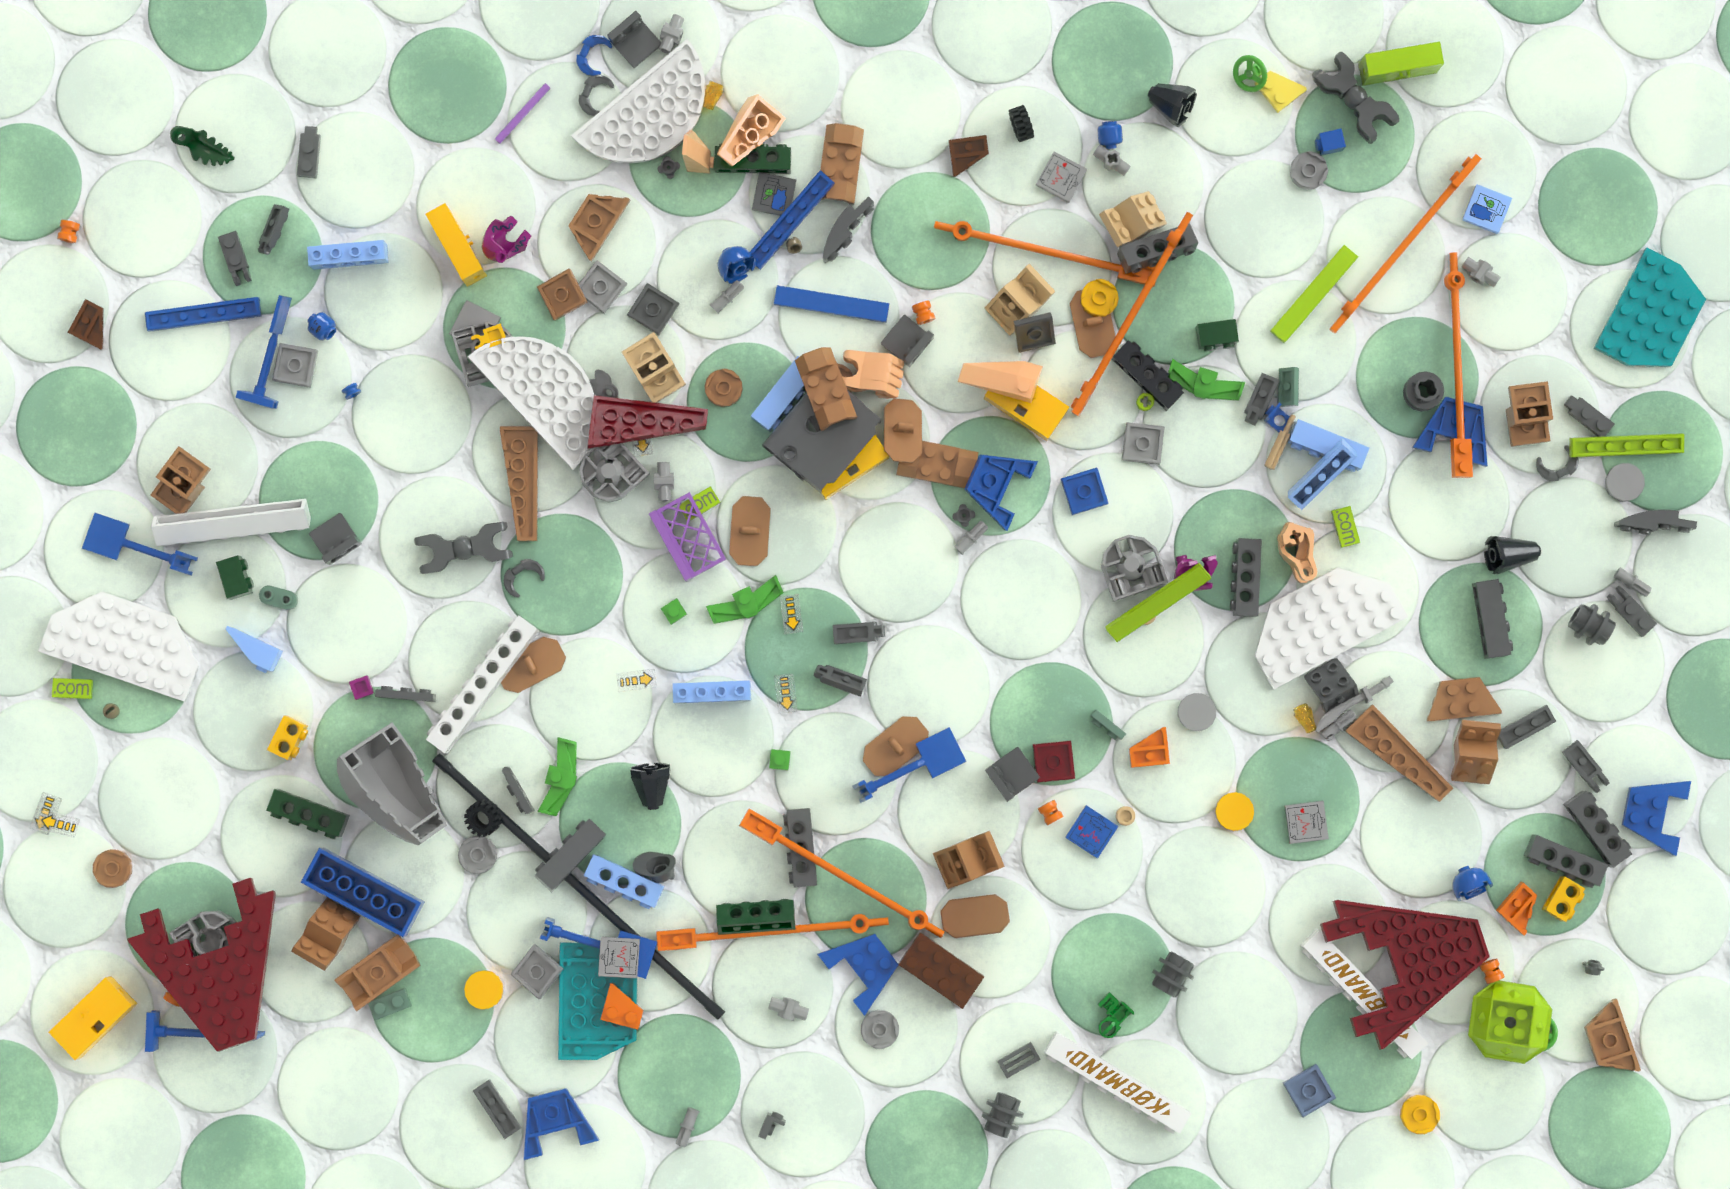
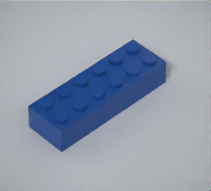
M324 847L318 849L301 880L302 884L402 937L408 935L425 901Z

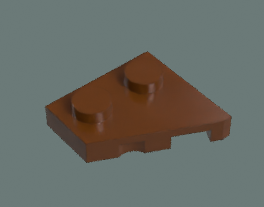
M986 135L948 140L953 177H956L989 154Z
M85 299L67 333L102 350L104 308Z

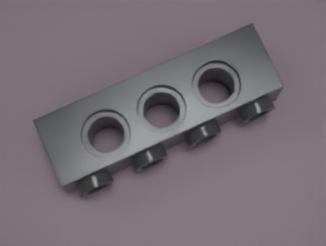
M1190 223L1178 243L1180 246H1176L1168 262L1175 260L1178 256H1188L1195 252L1199 242ZM1178 227L1120 246L1117 256L1125 274L1130 272L1137 273L1148 266L1155 267L1169 243L1166 240L1171 230L1175 231ZM1155 248L1161 249L1162 252H1157ZM1137 254H1142L1145 258H1140Z
M1238 538L1236 543L1233 542L1232 553L1236 554L1235 562H1232V573H1235L1234 581H1231V592H1234V600L1230 601V611H1233V616L1257 617L1259 614L1262 539ZM1244 553L1249 554L1251 557V561L1248 564L1242 561L1241 557ZM1243 572L1248 573L1250 576L1248 583L1241 580ZM1243 591L1249 594L1247 602L1240 599V593Z
M1580 791L1563 805L1605 863L1609 865L1608 867L1614 868L1632 855L1629 850L1631 846L1618 835V828L1607 820L1608 815L1604 809L1596 805L1594 795L1591 792ZM1586 807L1591 809V815L1588 818L1584 815ZM1597 823H1601L1603 826L1601 833H1598L1595 829ZM1610 838L1614 841L1612 849H1609L1607 846V841Z
M810 808L787 810V814H783L784 826H788L789 833L785 834V837L795 843H804L806 850L814 854ZM795 823L803 825L804 831L801 834L794 833L793 825ZM790 849V853H787L788 864H792V872H789L790 884H793L794 888L816 886L815 863ZM801 861L807 864V871L803 873L799 872L796 868L797 863Z
M1533 834L1524 853V856L1529 858L1528 862L1538 866L1540 863L1547 865L1546 869L1557 873L1559 870L1565 873L1564 876L1568 879L1575 881L1578 878L1582 880L1583 885L1590 888L1601 885L1609 866ZM1547 849L1551 852V857L1548 860L1543 856L1544 851ZM1564 857H1567L1569 860L1567 867H1563L1561 864ZM1583 864L1587 867V872L1584 875L1579 871L1580 866Z

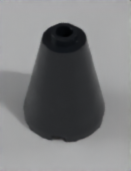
M1490 536L1485 542V545H1488V551H1484L1485 563L1488 570L1493 571L1492 574H1500L1534 562L1541 555V548L1534 541Z

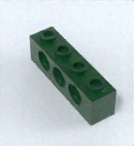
M722 143L719 146H715V173L761 172L791 174V147H787L786 144H777L776 147H768V144H761L733 166H730L717 155ZM751 154H755L758 156V159L755 162H750L748 160V157ZM773 154L777 156V160L769 162L767 157Z
M274 789L266 811L271 812L270 816L281 819L285 817L293 825L299 826L300 823L307 826V830L316 833L318 830L325 832L324 836L331 839L342 837L350 817L346 813L281 789ZM287 803H291L294 807L290 814L285 810ZM306 809L312 813L309 820H306L303 816ZM324 816H327L330 820L327 827L321 823Z
M763 900L752 903H723L716 905L718 935L796 929L794 900Z

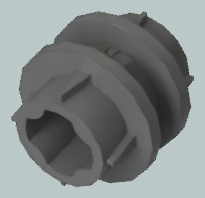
M1427 371L1418 372L1410 377L1403 388V397L1407 405L1413 410L1420 412L1428 411L1437 406L1444 395V385L1441 379L1434 373ZM1418 386H1425L1429 397H1422Z
M1582 604L1579 605L1568 623V627L1575 631V638L1579 639L1583 634L1587 636L1585 641L1587 645H1592L1594 642L1604 645L1616 626V623L1609 619L1610 612L1604 611L1601 615L1597 613L1598 605L1592 604L1590 607Z
M1171 951L1165 959L1160 957L1159 961L1164 963L1161 971L1158 972L1153 969L1152 973L1156 976L1152 984L1175 998L1181 990L1187 991V988L1182 986L1186 977L1193 980L1194 976L1190 973L1194 965Z
M997 1092L994 1101L987 1100L986 1102L987 1105L992 1107L990 1114L982 1113V1117L987 1120L984 1129L1004 1138H1008L1011 1129L1018 1131L1019 1126L1013 1122L1016 1116L1023 1118L1024 1113L1018 1110L1021 1100Z

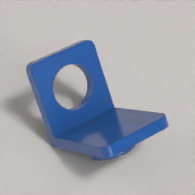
M1278 403L1276 406L1271 405L1265 413L1268 416L1264 419L1277 432L1284 430L1290 417L1279 408L1282 405L1281 403ZM1281 415L1284 417L1285 423L1283 426H1277L1274 423L1276 416Z

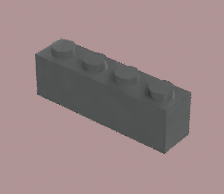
M1499 579L1472 583L1484 659L1512 655L1513 643L1508 637L1510 625L1505 619L1507 607L1506 603L1502 601L1501 594L1504 593L1502 583H1499Z
M590 819L586 822L582 820L575 828L577 829L576 833L573 836L569 834L562 841L564 845L559 850L555 848L550 853L549 857L551 859L546 864L542 862L535 869L537 872L535 878L551 893L605 838L606 834Z

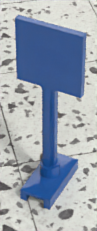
M282 295L278 297L269 329L272 336L268 342L259 379L254 387V391L237 390L236 398L277 409L279 401L264 396L266 392L265 386L277 346L278 334L283 333L292 300L291 297Z
M94 513L82 549L117 560L121 548L126 547L165 560L171 565L170 569L192 576L193 572L188 571L191 560L197 561L198 557L177 550L175 554L171 555L127 540L125 537L130 524Z
M950 727L915 744L921 759L874 782L866 783L863 780L853 785V789L859 787L860 795L863 794L864 796L859 799L860 803L872 798V793L876 792L877 788L924 765L927 767L931 777L935 778L967 762Z
M548 917L545 920L544 924L550 925V927L545 926L544 930L548 931V933L543 932L540 939L548 941L550 936L555 938L561 937L600 949V940L563 930L562 927L555 925V919ZM620 930L618 938L640 939L637 977L646 979L657 941Z
M152 1010L146 1013L145 1052H154L159 1049V1037L206 1038L199 1029L168 1028L167 1026L160 1025V1010ZM257 1031V1039L265 1036V1031Z

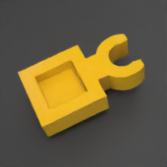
M501 323L483 329V336L474 335L471 337L472 341L475 339L480 340V345L475 346V350L490 343V347L502 344L499 339L506 338Z

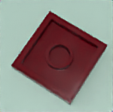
M1071 741L1033 744L1035 771L1040 776L1037 783L1075 779Z

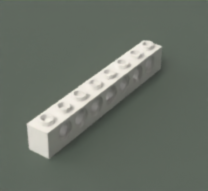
M518 615L517 618L514 617L509 622L508 627L510 628L506 633H502L496 640L498 644L494 649H489L485 655L486 660L483 664L477 665L473 671L475 673L471 680L467 679L462 685V692L453 697L450 702L452 704L450 708L441 713L438 718L440 720L436 726L433 725L427 732L428 737L426 740L443 753L448 754L539 633V629ZM519 632L521 635L520 640L513 642L512 635ZM508 648L509 655L502 658L500 655L501 650ZM492 663H496L498 666L495 673H490L489 666ZM484 678L486 685L484 688L479 689L477 683L480 679ZM469 694L474 695V702L472 704H467L466 697ZM461 709L463 716L461 719L456 720L454 713L456 710ZM445 725H450L451 727L449 735L443 734Z

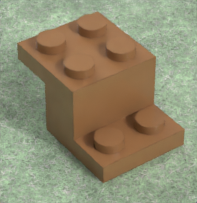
M1548 381L1509 386L1511 406L1505 410L1511 447L1550 442L1548 422L1553 420Z
M178 446L157 474L156 478L160 482L150 495L175 514L187 513L205 487L201 482L211 469Z
M1461 721L1453 745L1455 764L1451 773V781L1490 784L1498 762L1497 740L1501 731L1500 723Z
M990 831L933 853L947 889L1005 867Z
M327 897L309 919L303 935L293 946L291 952L325 971L344 947L350 931L357 924L360 916Z

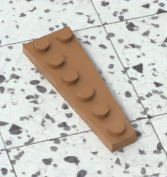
M500 426L517 541H537L538 433L532 426Z
M1373 704L1344 730L1438 802L1453 789Z

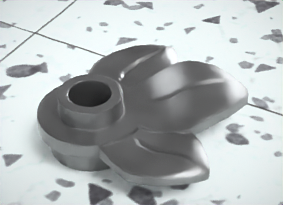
M595 370V379L589 380L594 395L617 398L618 389L612 384L609 374L603 370ZM608 389L612 391V396L607 395L606 391Z

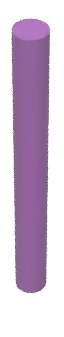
M546 83L496 136L495 140L499 144L550 90Z

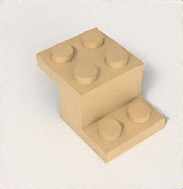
M1149 191L1130 196L1114 208L1104 210L1099 214L1117 247L1137 241L1151 231L1162 228L1167 224L1164 214L1159 210L1154 196Z
M1028 264L1016 278L1006 284L987 304L985 310L1011 336L1015 332L1013 321L1033 316L1056 291Z
M655 332L622 351L623 356L653 403L661 401L686 385Z

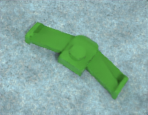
M1172 359L1168 370V378L1173 382L1177 381L1184 389L1201 399L1239 401L1245 385L1243 381L1216 380L1218 372L1202 367L1199 368L1198 373H1195Z
M775 575L753 593L749 586L732 594L735 601L708 605L706 608L714 624L744 618L749 619L756 616L758 612L784 592Z
M557 737V766L549 765L545 784L552 786L537 811L552 816L558 815L577 779V742Z

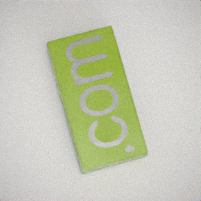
M711 486L693 496L701 514L721 503ZM689 499L680 504V510L690 512L692 504ZM683 513L684 517L687 520L689 514ZM691 515L690 521L696 518V516Z
M1351 506L1332 510L1331 514L1340 547L1343 548L1360 543Z
M53 678L52 697L92 699L93 680Z

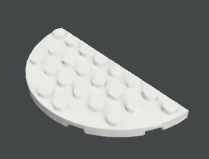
M686 39L590 119L571 135L572 138L590 153L605 160L618 163H641L654 160L678 147L683 142L684 135L689 130H693L697 124L705 100V77L702 64L689 40Z
M531 337L499 339L502 344L490 347V343L468 356L469 360L562 460L574 470L582 461L584 454L588 452L587 447L594 397L590 381L581 366L561 348L544 340Z

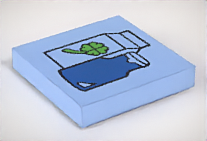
M1477 184L1462 220L1498 234L1512 198Z

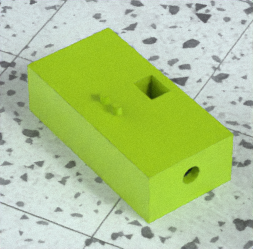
M1440 41L1365 54L1358 64L1362 86L1436 74L1444 65Z

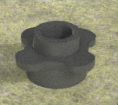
M666 156L657 169L659 173H664L667 175V178L672 179L676 170L680 168V164Z
M961 504L959 510L952 517L955 521H959L962 527H967L969 521L975 517V512L970 511L965 504Z
M1597 960L1583 962L1585 973L1590 975H1600L1601 971L1605 969Z

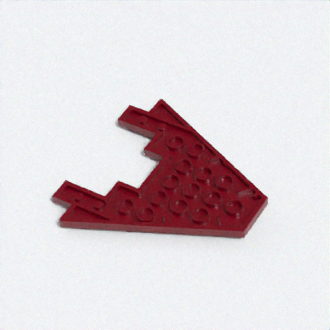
M253 878L232 884L242 921L224 927L228 946L193 957L188 939L173 944L169 943L161 909L159 908L140 914L144 933L127 939L217 1052L257 1039L276 892L272 890L257 895Z
M1334 900L1332 902L1338 919L1320 924L1326 943L1362 933L1368 951L1384 946L1387 948L1398 984L1380 989L1386 1008L1350 1018L1355 1037L1374 1032L1379 1050L1386 1048L1490 957L1478 919Z

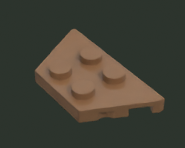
M588 194L568 225L589 261H593L631 201L629 198Z
M1480 677L1440 681L1430 713L1427 716V722L1501 714L1502 710Z
M1614 998L1584 1027L1596 1064L1639 1072L1641 1069L1618 1000Z

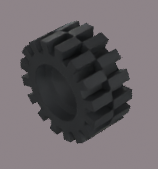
M1021 105L1009 109L1011 125L1018 142L1034 138L1033 126L1025 106Z
M480 799L466 810L464 818L467 819L464 822L469 824L467 829H472V834L477 832L478 837L482 835L486 837L500 827L502 815L498 814L501 810H496V804L491 805L493 801L489 800L487 802V799L482 801ZM478 812H482L488 817V824H484L479 820Z

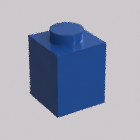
M1342 128L1318 134L1315 140V147L1317 151H1320L1321 156L1341 152L1345 149L1346 145Z

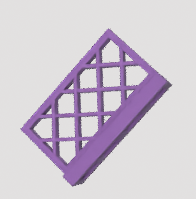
M690 492L649 513L686 582L726 560ZM689 498L692 504L690 512L679 509L681 502ZM667 509L675 510L673 521L666 520L662 512ZM678 511L689 514L686 525L675 522ZM691 515L700 518L699 529L688 526ZM674 525L685 527L682 538L676 537L672 533ZM687 528L698 531L695 542L685 539ZM700 532L709 535L708 546L697 543ZM684 541L694 544L691 555L683 553L682 545ZM697 545L707 548L704 558L694 556ZM709 549L718 551L721 558L716 561L707 560ZM693 558L703 561L701 569L696 572L691 567Z

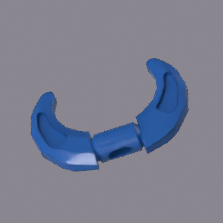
M592 35L582 42L584 45L576 59L580 70L589 76L601 74L600 71L593 70L588 65L586 57L590 47L593 48L598 44H604L612 48L611 42L604 36Z

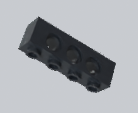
M1128 340L1111 360L1146 393L1151 394L1154 400L1167 411L1183 395V387L1177 381L1173 382L1168 378V372L1162 367L1159 369L1154 364L1155 360L1148 354L1145 356L1140 351L1141 347L1133 341L1131 343ZM1137 357L1140 360V365H1132L1130 358ZM1151 370L1154 378L1147 379L1144 376V371ZM1158 384H1166L1168 390L1161 392L1158 389Z

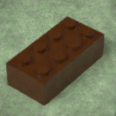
M919 932L898 963L899 966L962 1009L985 977L921 932Z

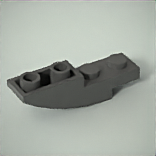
M869 196L856 209L849 204L836 220L824 247L822 258L825 264L828 261L832 262L839 255L837 252L842 247L845 249L851 244L852 233L849 230H854L860 224L859 220L863 216L867 217L874 210V201Z
M1651 510L1625 517L1615 522L1614 526L1620 527L1621 531L1631 532L1632 529L1639 530L1640 534L1650 535L1651 532L1657 531L1658 526L1662 530L1677 528L1678 532L1689 533L1697 528V521L1679 519V511Z

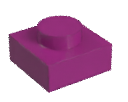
M368 675L349 682L355 700L375 694Z

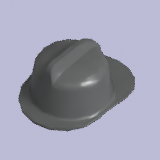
M646 852L637 856L633 862V869L640 875L649 876L654 882L663 883L675 878L674 866L676 859L670 854Z

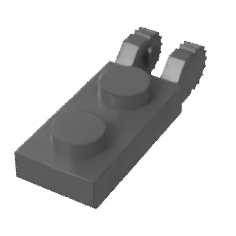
M237 231L219 236L218 239L235 285H241L237 274L241 270H243L245 280L251 282L249 265Z
M1617 586L1615 588L1616 592L1624 601L1620 604L1612 594H1609L1607 599L1627 623L1641 637H1644L1657 623L1632 596H1629L1622 587Z
M1578 740L1562 751L1563 755L1595 793L1601 791L1592 779L1596 775L1605 786L1610 784L1609 780L1602 773V769Z

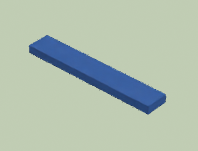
M821 170L750 251L756 259V267L760 270L834 186L835 183Z
M779 285L776 287L774 305L884 323H887L890 304Z
M259 297L145 312L148 332L262 317Z

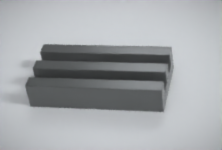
M1029 1042L997 1062L1006 1078H1009L1041 1059L1032 1043ZM1028 1048L1031 1049V1051L1004 1066L1003 1063ZM1034 1054L1035 1057L1033 1059L1027 1061L1026 1063L1020 1065L1012 1071L1007 1072L1006 1069L1012 1067L1013 1065L1019 1063L1020 1061Z

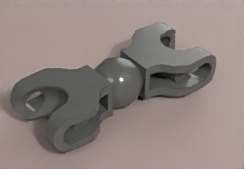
M1338 52L1335 55L1334 62L1339 69V73L1332 76L1318 69L1312 73L1313 81L1323 93L1336 94L1341 99L1344 97L1346 106L1354 109V114L1357 117V132L1366 142L1372 144L1377 139V132L1373 128L1372 122L1378 119L1385 121L1389 126H1394L1399 122V115L1389 103L1373 100L1371 96H1367L1364 88L1357 86L1358 82L1354 78V63L1345 53Z
M507 522L485 524L476 536H459L455 540L447 541L437 534L414 538L415 545L429 546L434 552L433 560L420 566V573L440 572L447 567L451 560L457 558L467 560L473 555H481L491 562L512 558L513 553L511 550H499L493 544V537L496 533L507 529Z

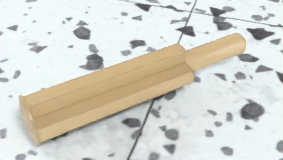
M1290 415L1284 430H1280L1265 462V467L1275 470L1290 438L1288 433L1296 418L1295 415Z

